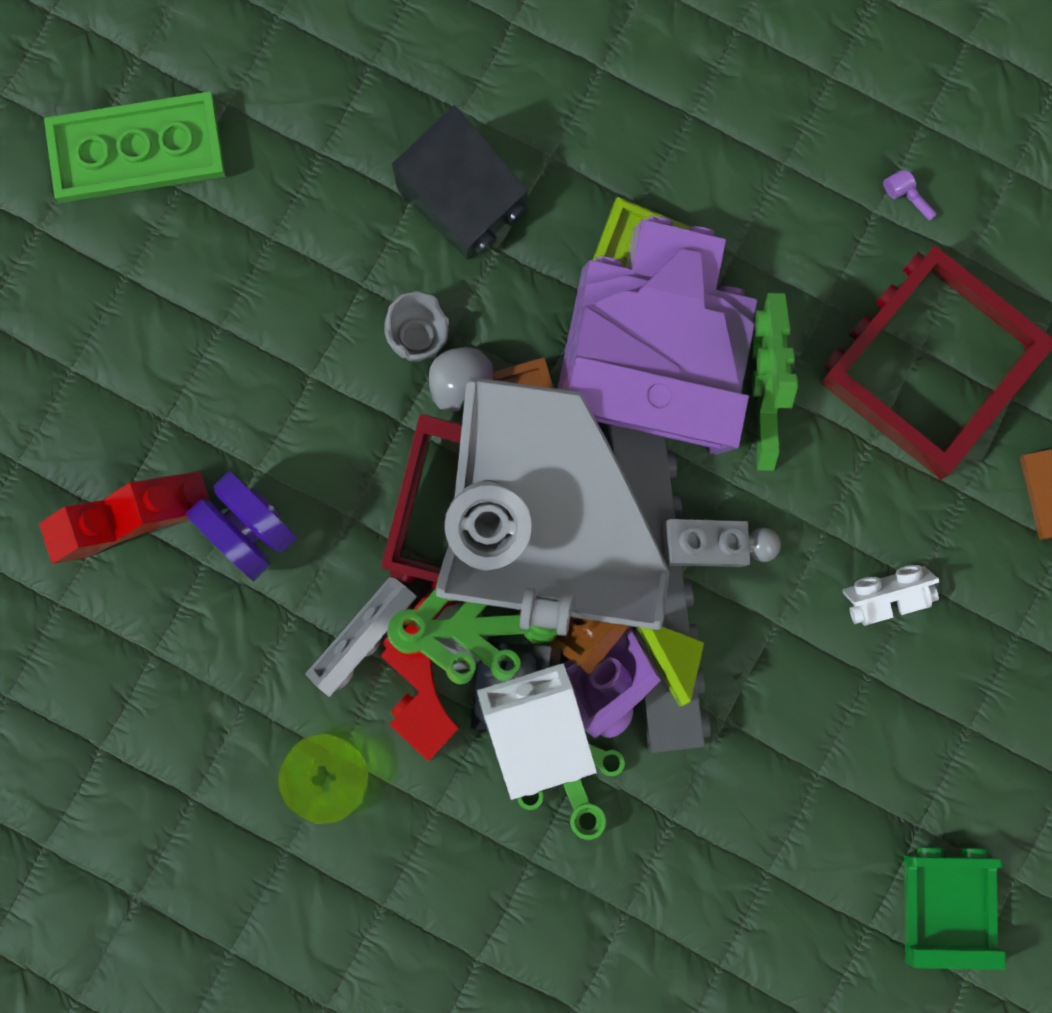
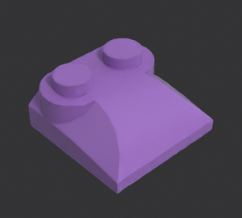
M631 626L628 627L590 675L570 660L564 663L584 729L594 738L598 735L610 738L621 734L632 720L633 707L661 681Z

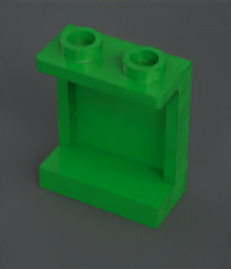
M917 847V855H904L906 964L913 968L1005 970V951L998 949L997 868H1003V859L989 856L988 848H962V856H945V848Z

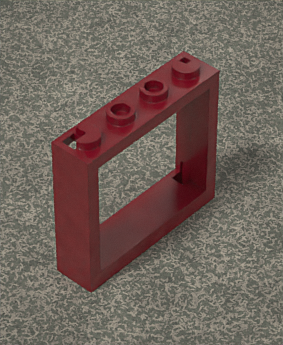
M934 245L926 256L918 251L902 271L908 276L899 288L891 284L878 299L876 304L882 309L875 318L871 320L865 315L849 336L855 342L846 353L838 348L824 364L823 368L829 373L822 380L821 384L941 480L955 469L1051 351L1052 338ZM930 271L1026 347L943 450L938 448L846 374L848 369Z
M419 414L381 568L391 570L390 577L414 584L417 577L433 581L432 589H436L442 566L402 556L431 438L436 436L460 443L462 424Z

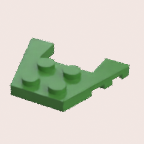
M785 293L767 294L764 310H757L756 333L752 334L750 357L751 359H757V371L754 370L752 374V396L757 397V470L774 471L779 455L778 408H792L798 389L797 375L791 374L790 364H794L793 348L787 347V335H790V324Z

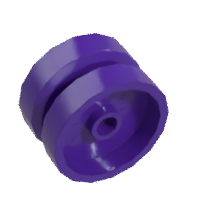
M229 470L214 485L215 494L224 502L229 510L224 514L210 500L201 498L185 515L236 567L255 582L270 567L269 558L255 542L260 538L274 552L284 553L298 537L279 519L281 514L253 487L249 490Z

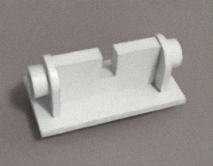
M908 565L899 568L896 574L884 578H862L856 581L854 586L842 589V591L854 605L850 607L853 623L858 624L862 622L866 626L893 618L890 602L897 601L901 615L932 607V602L939 600L938 592L934 585L939 583V579L925 566Z

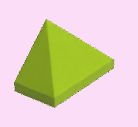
M637 627L678 707L691 702L704 642L665 627L659 630Z

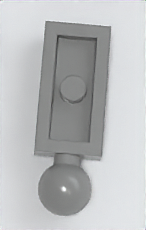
M669 519L662 522L664 561L667 566L744 567L750 565V556L756 561L768 562L773 560L781 549L780 538L772 529L758 528L748 535V521Z

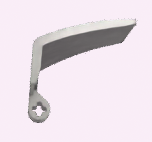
M474 377L469 378L465 392L454 499L471 484L483 481L498 483L514 491L523 499L530 513L532 531L530 539L520 556L511 564L494 570L484 571L467 565L454 554L450 545H448L437 582L436 596L521 609L520 629L530 630L531 626L556 629L558 635H567L571 617L656 630L661 629L663 626L670 572L635 495L581 392Z

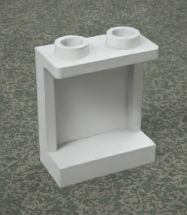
M564 664L477 690L511 800L525 795H533L541 790L566 782H574L582 777L597 773L574 691Z

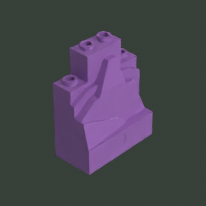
M650 216L648 220L642 219L633 229L626 268L621 267V261L609 257H596V261L589 260L581 272L558 389L581 392L598 423L709 447L708 453L715 455L739 448L749 398L748 395L741 394L754 329L753 319L757 299L745 297V291L736 287L721 286L720 290H716L726 239L715 237L714 231L708 228L691 226L689 230L673 227V221L667 218Z

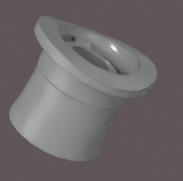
M490 481L477 482L465 488L451 502L445 519V534L454 554L467 565L484 571L499 569L511 564L524 551L532 531L530 513L523 499L514 491Z

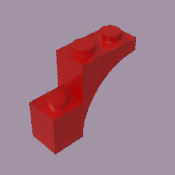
M201 471L129 482L103 500L65 506L40 522L39 525L51 563L57 564L88 558L132 537L165 526L188 521L189 519L185 513L201 498L210 500Z
M428 593L413 610H417L431 594ZM448 601L433 620H436L446 607L454 605V602ZM408 625V627L404 629V631L408 634H416L419 632L418 629L413 625ZM387 636L382 643L386 650L382 653L381 657L419 691L414 698L407 693L390 712L396 718L389 725L427 761H431L460 728L452 721L440 702L433 679V661L421 651L411 654L400 652L391 644Z

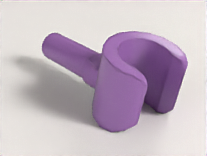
M901 170L883 181L884 188L892 199H897L906 194L909 201L928 220H931L937 214L917 191L914 176L909 171Z

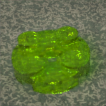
M328 734L313 735L298 742L286 756L279 771V789L285 804L300 817L316 824L333 823L349 816L363 802L369 782L368 768L362 754L350 741ZM326 766L328 772H335L336 781L330 783L331 790L328 792H323L321 785L314 786L312 783V777L318 775V767Z

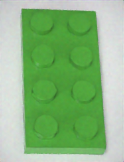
M211 91L44 118L54 196L58 203L226 177L215 101Z

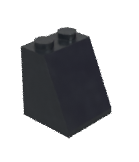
M455 105L392 163L398 192L467 260L475 253L482 255L488 251L497 240L495 234L506 223L510 227L516 224L528 209L525 206L528 203V190Z

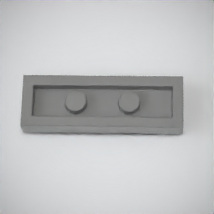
M389 577L305 675L329 697L335 690L343 688L352 678L353 670L360 661L378 649L382 642V636L387 632L391 618L399 611L410 609L411 603L417 596L397 579Z

